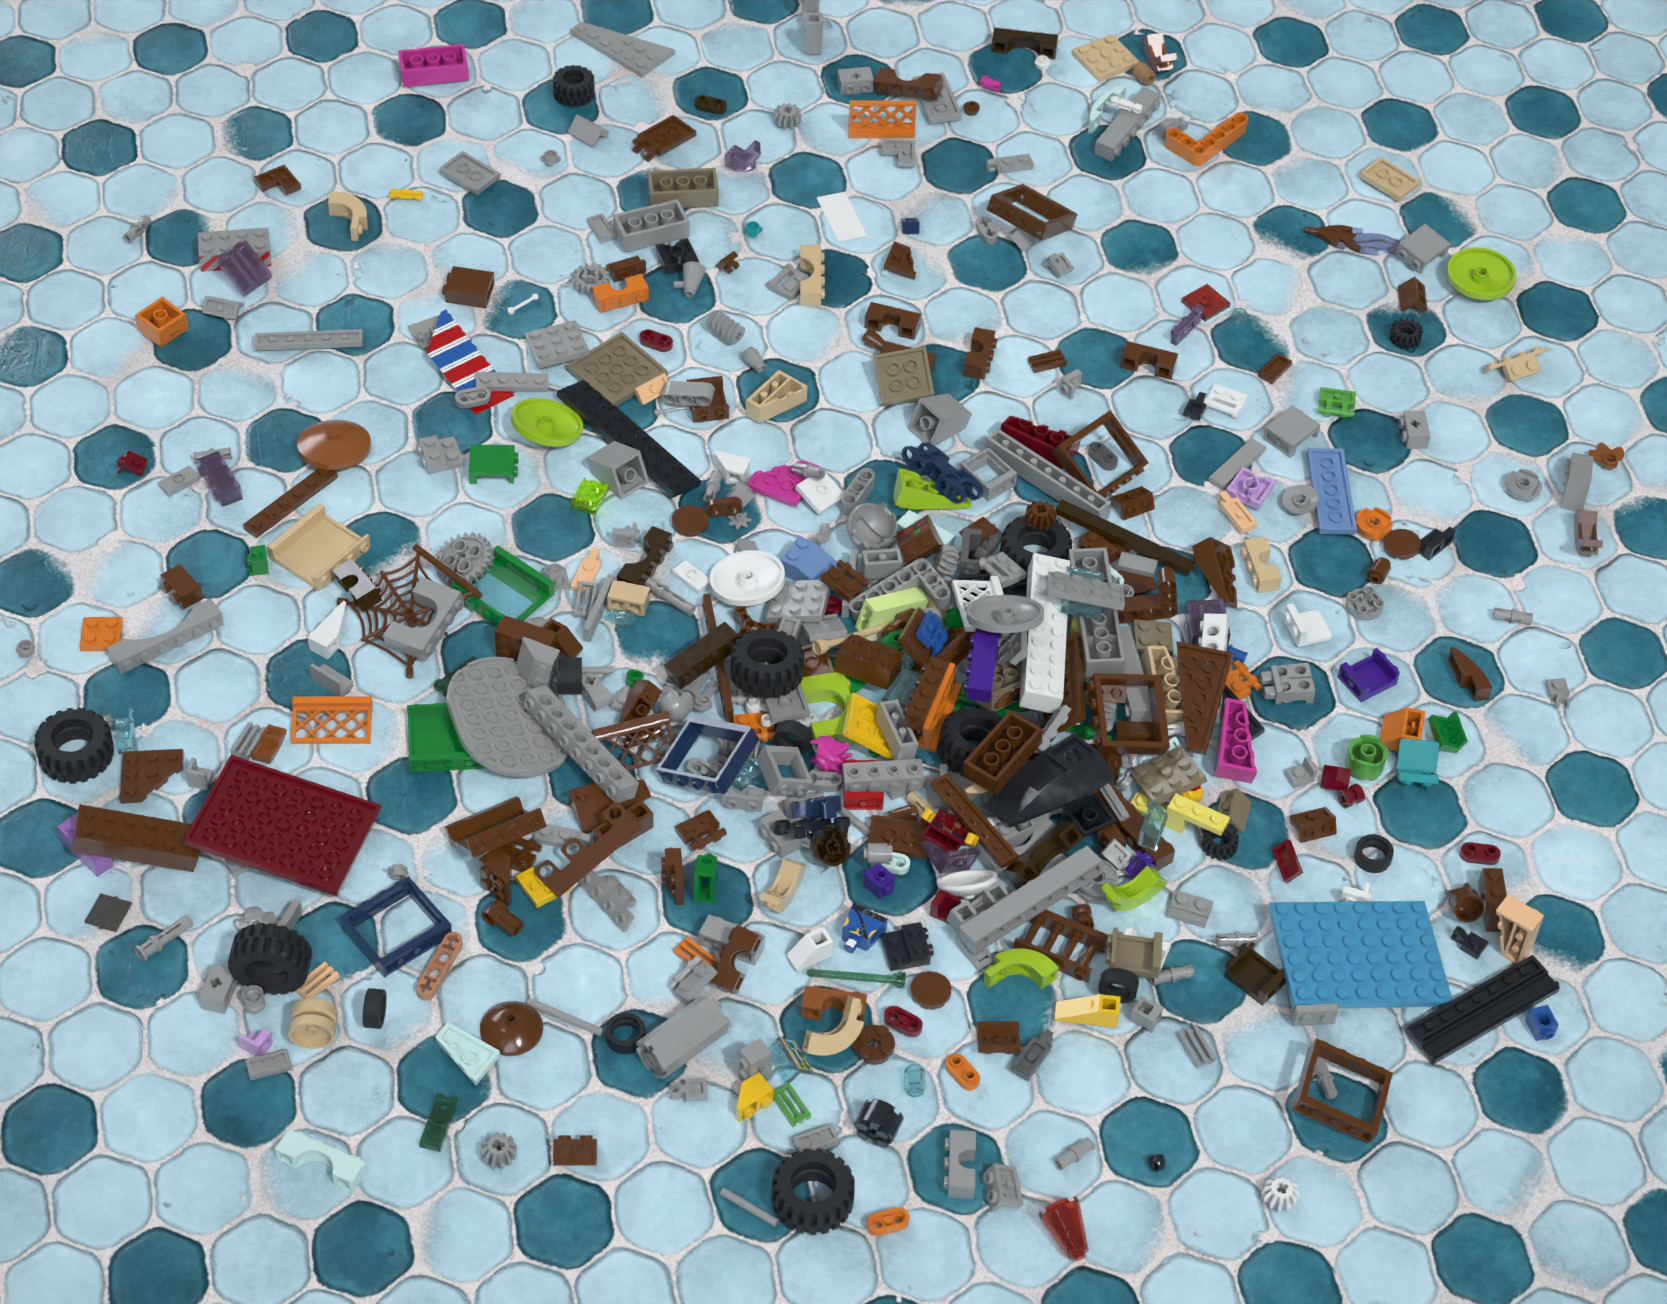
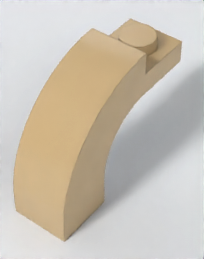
M330 191L328 200L329 215L343 216L352 221L350 226L351 241H359V236L363 234V230H368L365 205L360 199L351 194Z
M789 858L783 859L773 885L769 890L761 892L759 899L763 900L762 906L782 913L794 897L807 865Z
M848 995L843 1018L840 1024L832 1031L820 1033L806 1030L802 1051L808 1054L826 1056L839 1053L849 1047L859 1036L863 1028L864 1021L857 1019V1015L859 1016L862 1010L861 999Z

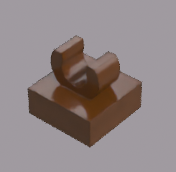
M733 251L724 257L716 265L720 271L725 268L726 272L731 274L733 272L731 266L735 270L740 266L735 261L738 257L737 253Z

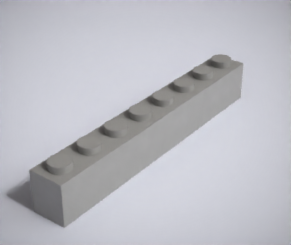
M998 428L986 437L985 449L990 448L1023 479L1059 502L1065 500L1105 520L1109 518L1111 502Z
M1088 846L1075 851L1073 855L1065 860H1061L1051 869L1045 870L1034 880H1029L1023 887L1012 891L1010 895L1002 900H998L993 906L981 911L971 920L965 921L959 927L960 940L974 954L979 953L1102 874L1103 860Z

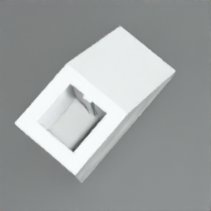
M715 450L714 465L717 470L723 473V479L727 483L735 485L741 479L746 482L750 473L751 459Z
M824 927L806 934L788 952L787 958L796 972L833 956L834 942Z

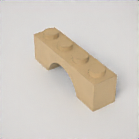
M800 245V270L806 271L811 275L808 279L800 281V306H821V299H825V289H821L825 285V276H821L824 275L825 265L821 264L824 263V252H821V245Z

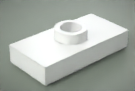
M687 560L672 569V574L697 594L711 586L710 578Z

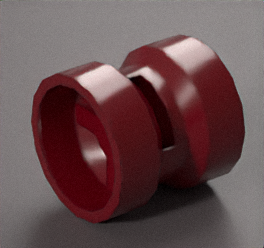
M1357 783L1351 785L1349 789L1343 788L1337 793L1340 804L1346 809L1352 807L1354 803L1359 804L1365 801L1364 791Z

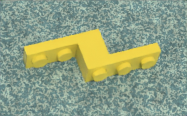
M1139 792L1136 793L1131 801L1142 816L1180 834L1183 833L1188 823L1191 822L1221 836L1230 821V817L1179 794L1174 795L1169 805L1161 803L1153 806L1149 799Z

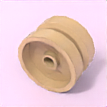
M307 998L297 1001L291 1008V1022L288 1031L289 1039L294 1044L309 1049L329 1046L334 1042L336 1036L337 1008L332 1003L318 998Z

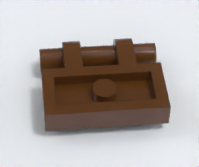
M840 559L836 563L840 570L832 566L821 576L820 581L849 603L860 594L862 588L858 585L861 584L866 588L870 582L865 579V575L861 572L858 573L852 569V565ZM848 574L853 578V580L849 579L845 575Z
M710 810L675 826V832L685 845L693 842L689 844L692 852L697 849L701 850L707 844L713 841L717 842L721 840V837L727 835L725 828L717 830L720 828V823Z
M519 838L499 848L511 857V868L522 873L533 867L537 857L532 852L534 850L540 853L543 845L536 843L533 839ZM516 845H520L525 847V849L521 850L515 847Z

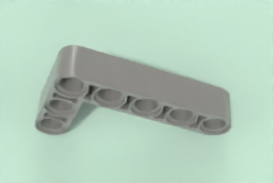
M920 558L852 599L849 603L852 618L857 621L861 610H856L862 609L865 599L922 586L936 606L945 609L952 604L950 589L929 561Z

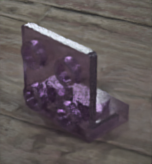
M922 841L920 843L921 848L940 874L969 870L980 855L977 848L946 851L930 841Z

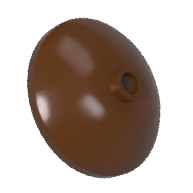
M506 1001L491 1007L484 1014L480 1023L482 1041L499 1050L500 1055L518 1056L529 1052L539 1043L543 1034V1021L540 1014L530 1005L520 1001Z

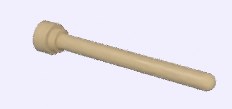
M888 623L853 632L842 638L827 641L825 639L814 640L812 642V650L816 655L824 654L829 648L844 644L851 634L862 637L885 631Z

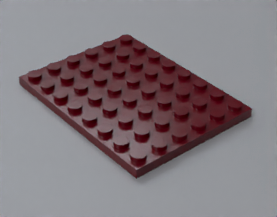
M230 755L183 839V845L337 897L381 811L382 805Z

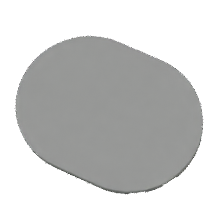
M487 657L467 663V666L461 670L459 669L452 676L446 693L448 711L465 751L480 765L507 776L535 777L547 774L560 767L570 755L523 706L527 690L535 687L529 686L516 666L517 661L507 657ZM552 680L548 688L565 705L562 695L558 694L557 685Z

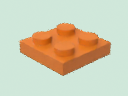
M84 617L80 651H108L107 647L121 641L123 617Z

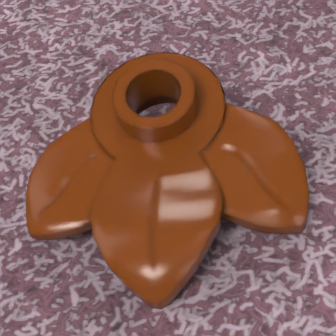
M1601 442L1596 450H1589V455L1594 457V461L1599 462L1604 468L1614 469L1618 466L1619 461L1624 458V450L1622 447H1616L1611 450Z

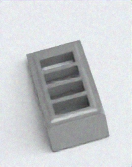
M960 933L956 935L955 944L978 972L994 964L995 959L987 947L974 955L960 940ZM985 956L986 959L978 962L979 959Z

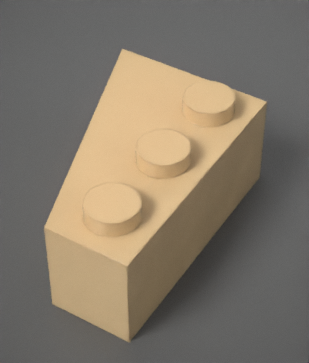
M778 370L746 399V416L761 423L806 402L807 385Z

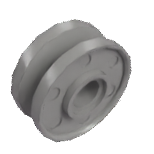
M1103 860L1102 874L1075 891L1086 902L1092 904L1107 902L1108 900L1104 896L1106 893L1101 887L1106 882L1117 885L1118 873L1113 865Z

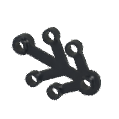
M850 817L834 818V823L831 822V818H823L813 822L811 819H802L790 823V820L774 821L772 829L778 835L793 833L795 839L805 838V831L813 832L815 838H821L826 836L825 828H836L838 832L848 831Z

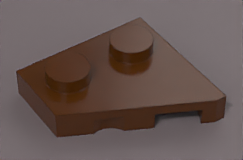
M894 241L883 269L914 280L916 271L913 268L914 261L911 257V248Z

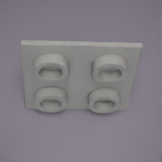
M440 315L408 325L410 332L422 349L429 347Z

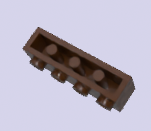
M932 656L928 663L924 662L921 670L923 676H918L915 684L917 690H912L909 697L911 703H906L903 714L906 715L903 726L922 732L949 666L948 662Z

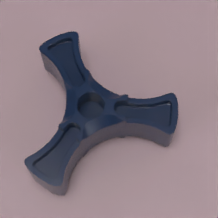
M822 796L808 798L807 801L791 802L793 818L829 819L837 817V812L842 811L840 796Z

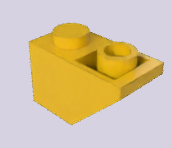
M759 1072L741 1083L736 1114L738 1122L751 1118L755 1112L769 1107L774 1101V1089Z

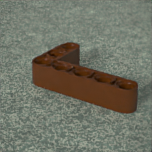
M1163 567L1158 570V594L1124 597V610H1117L1119 624L1133 622L1134 619L1156 620L1172 618L1177 615V587L1172 568Z

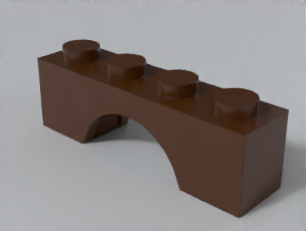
M879 68L873 80L875 91L879 94L937 100L943 89L940 74L924 73L915 80L907 81L898 78L895 69Z

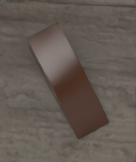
M1451 647L1447 660L1460 688L1468 687L1474 702L1489 700L1493 687L1483 671L1463 652L1455 647Z

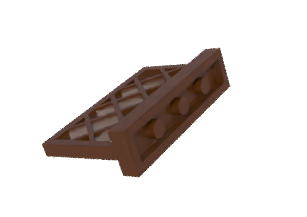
M961 627L949 628L947 630V643L943 645L944 649L935 658L948 663H954L955 666L958 665L969 654V649L973 650V646H970L971 634L975 635L976 632H966L965 628ZM915 661L902 671L904 676L907 677L923 676L921 673L922 669Z
M668 711L591 731L600 742L606 740L613 744L609 751L610 753L614 746L625 751L622 758L618 761L627 771L660 763L665 756L660 753L664 743L671 747L675 740ZM664 725L667 729L665 739L655 734L656 729ZM641 731L650 734L646 744L636 739L637 734ZM621 736L631 739L627 749L617 743ZM652 736L662 741L658 751L648 746ZM633 741L643 746L639 756L629 750ZM646 748L655 753L653 760L647 761L641 757ZM627 753L637 758L634 765L628 766L622 762Z

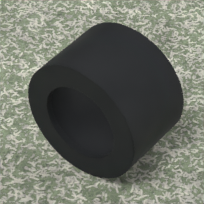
M558 657V694H581L582 657Z

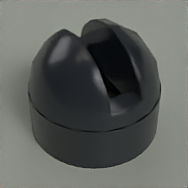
M1163 1154L1153 1155L1147 1159L1152 1171L1164 1170L1166 1161Z

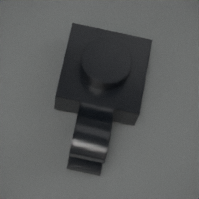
M1199 392L1196 400L1190 398L1183 415L1200 421L1207 407V404L1204 403L1206 393Z
M1456 926L1450 937L1453 941L1462 944L1460 950L1477 960L1489 943L1472 931L1467 935L1466 931L1460 926Z

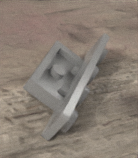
M592 870L578 881L623 932H626L634 919V915L627 908L634 907L637 900L621 884L619 879L613 874L599 877Z

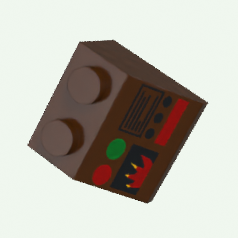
M929 515L897 533L898 547L908 564L920 558L927 559L940 551V548L944 546Z

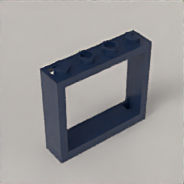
M691 715L661 760L656 771L661 780L666 784L671 783L681 787H691L699 791H709L713 794H725L760 739L750 726ZM699 735L738 742L716 778L677 771Z
M409 876L340 917L342 930L384 978L440 944L445 935L452 932L451 923ZM409 895L435 926L385 957L380 958L355 927Z

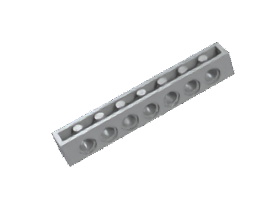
M546 685L527 690L523 702L526 710L532 714L614 803H621L634 798L639 782Z

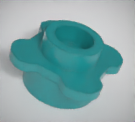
M750 221L746 224V228H743L742 232L752 238H756L757 234L763 231V228L758 222Z

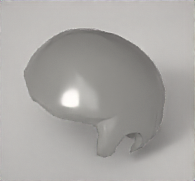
M883 502L879 505L863 503L852 510L847 521V533L850 541L857 549L861 551L880 550L887 548L894 542L898 524L894 512L892 513L887 508V504Z

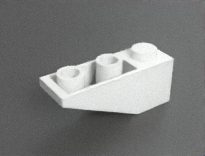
M345 601L336 606L332 613L323 619L320 625L314 631H311L308 636L309 650L326 659H329L341 644L348 616Z

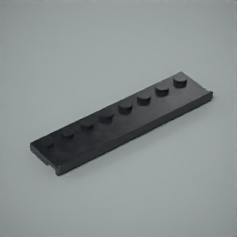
M1531 955L1407 1026L1405 1033L1428 1057L1431 1064L1434 1065L1556 994L1560 989V983L1554 981L1548 975L1547 969Z

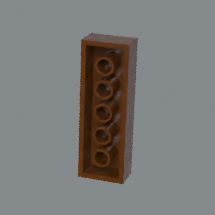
M79 804L74 823L72 852L194 872L199 858V850L183 845V839L192 825L190 823Z

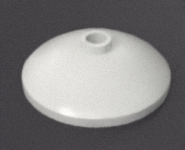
M962 870L939 877L937 879V886L942 891L954 896L972 899L976 894L982 893L983 890L993 885L998 878L997 873L992 870Z

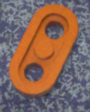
M952 1054L947 1057L945 1064L947 1073L964 1090H975L980 1083L978 1071L960 1054Z
M901 1207L873 1213L867 1219V1230L873 1236H883L902 1231L908 1227L910 1215L906 1209ZM879 1225L881 1228H875L874 1226Z

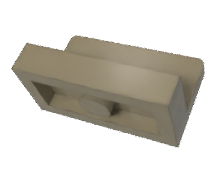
M1238 788L1222 793L1217 812L1230 817L1228 825L1232 824L1239 832H1243L1250 811L1251 801Z

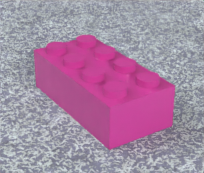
M464 44L398 50L403 87L469 80Z

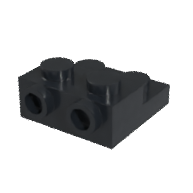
M921 922L901 925V930L881 934L880 939L890 972L930 965L931 956H934L932 944L927 943L926 939H929L927 927H922Z

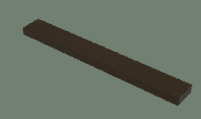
M1061 500L1055 508L1058 516L1096 532L1150 559L1158 560L1159 563L1184 575L1189 576L1195 566V561L1065 500Z

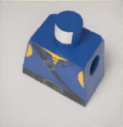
M853 903L842 928V940L846 942L843 948L849 953H854L857 947L868 951L880 939L881 934L887 931L888 919Z

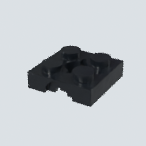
M688 238L679 240L673 246L665 245L664 243L655 245V252L666 274L683 271V264L686 262L699 263V259Z

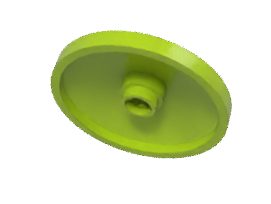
M1481 247L1466 248L1455 253L1450 258L1446 271L1448 281L1454 289L1467 297L1478 300H1494L1504 297L1513 289L1517 277L1516 269L1507 257L1497 251Z
M529 398L518 402L512 409L510 418L512 426L520 435L532 442L545 446L562 447L577 442L581 437L583 422L580 416L562 403L544 398Z

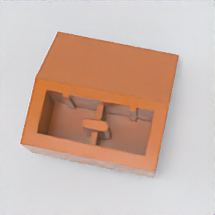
M1406 707L1384 715L1380 734L1382 744L1387 749L1399 751V742L1402 738L1421 740L1426 711Z

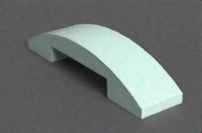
M1125 85L1105 92L1094 103L1090 112L1088 133L1092 134L1100 125L1101 115L1110 106L1113 96L1120 97V100L1121 98L1125 99Z

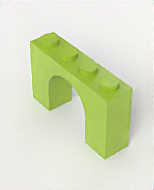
M838 672L803 677L800 686L807 704L831 702L843 710V713L834 719L811 722L812 740L827 735L840 743H857L842 735L849 697L852 695L849 691V678Z

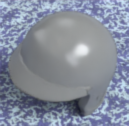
M664 687L662 696L659 699L660 712L668 711L669 721H682L693 709L691 694L684 692L679 696L673 688Z

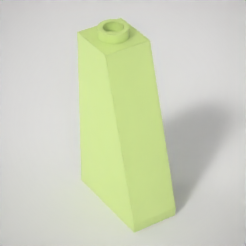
M914 587L865 599L855 628L857 631L883 623L891 624L895 622L896 614L909 608H926L929 597L920 587ZM876 633V634H873V635H870V636H866V637H863V638L869 639V638H871V637H873V636H875V635H877V634H879V633Z

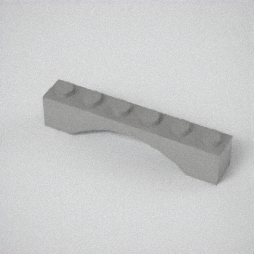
M210 598L193 606L184 621L164 634L147 639H123L107 647L109 659L121 675L223 626L222 612Z

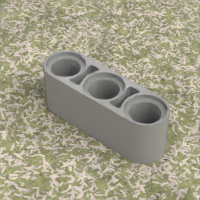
M668 381L665 383L661 400L667 405L710 406L715 387L706 382Z
M861 469L841 497L842 514L849 516L852 510L858 505L863 504L874 489L875 472L872 469Z

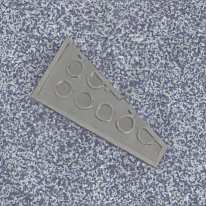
M580 22L570 29L572 36L641 78L675 55V49L585 22Z

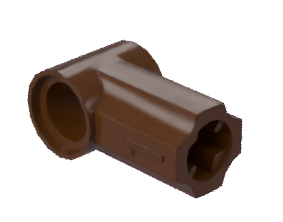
M496 899L481 913L482 918L490 926L497 925L511 937L517 936L524 926V922L509 912L505 903L499 899Z

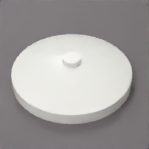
M757 550L736 552L724 557L713 567L710 573L711 590L719 600L730 605L752 606L761 604L772 599L782 590L786 578L782 562L770 553Z

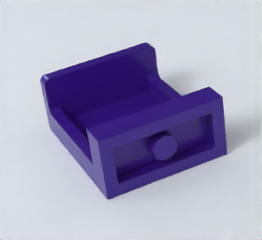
M1375 648L1370 657L1352 666L1347 662L1341 664L1337 677L1360 702H1363L1397 685L1400 672L1387 659L1384 653Z

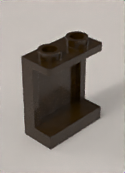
M1251 942L1248 946H1243L1235 958L1232 957L1227 961L1224 977L1263 1006L1286 984L1283 968L1279 970L1254 950L1256 944Z

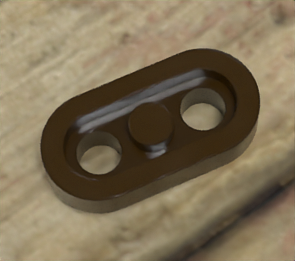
M699 95L694 100V106L699 111L720 115L724 114L727 110L726 101L720 98Z

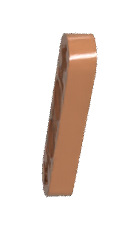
M450 932L443 938L417 983L416 990L419 999L427 1001L436 995L463 947L462 936L459 933ZM442 955H448L450 959L447 961H440L439 957ZM432 971H439L441 973L438 977H431L429 975Z

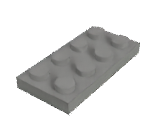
M944 72L934 73L940 74L943 82V89L938 99H920L929 123L937 124L962 120V113ZM920 75V76H913V77H912V80H915V79L921 77L922 75Z
M1048 571V596L1124 610L1123 586L1118 583H1106L1098 579H1086L1079 575L1071 576L1059 571Z

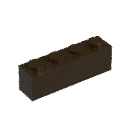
M723 622L665 663L664 668L667 677L680 689H683L730 655L731 647L739 638L738 633L726 622Z

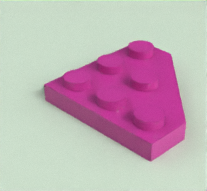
M802 460V461H798L797 463H801V464H805V465H806V464H808V463H810V462H807V461H805V460ZM810 463V464H812L814 467H820V466H818V465H816V464ZM785 464L773 467L770 471L762 472L760 470L754 472L747 485L756 493L797 507L803 497L797 492L795 487L807 478L802 474L794 473L792 465L787 466Z

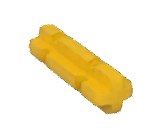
M390 189L389 197L391 199L413 200L415 198V200H422L423 191L405 189L397 191V189Z

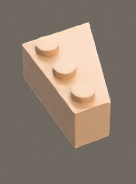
M1507 895L1496 909V915L1499 916L1500 920L1498 929H1501V953L1503 957L1517 964L1526 959L1532 951L1544 915Z

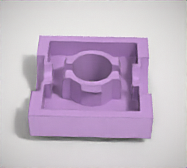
M1242 467L1226 489V492L1231 498H1238L1241 503L1258 510L1273 490L1275 481L1267 477L1265 479L1262 477L1256 478L1251 470Z

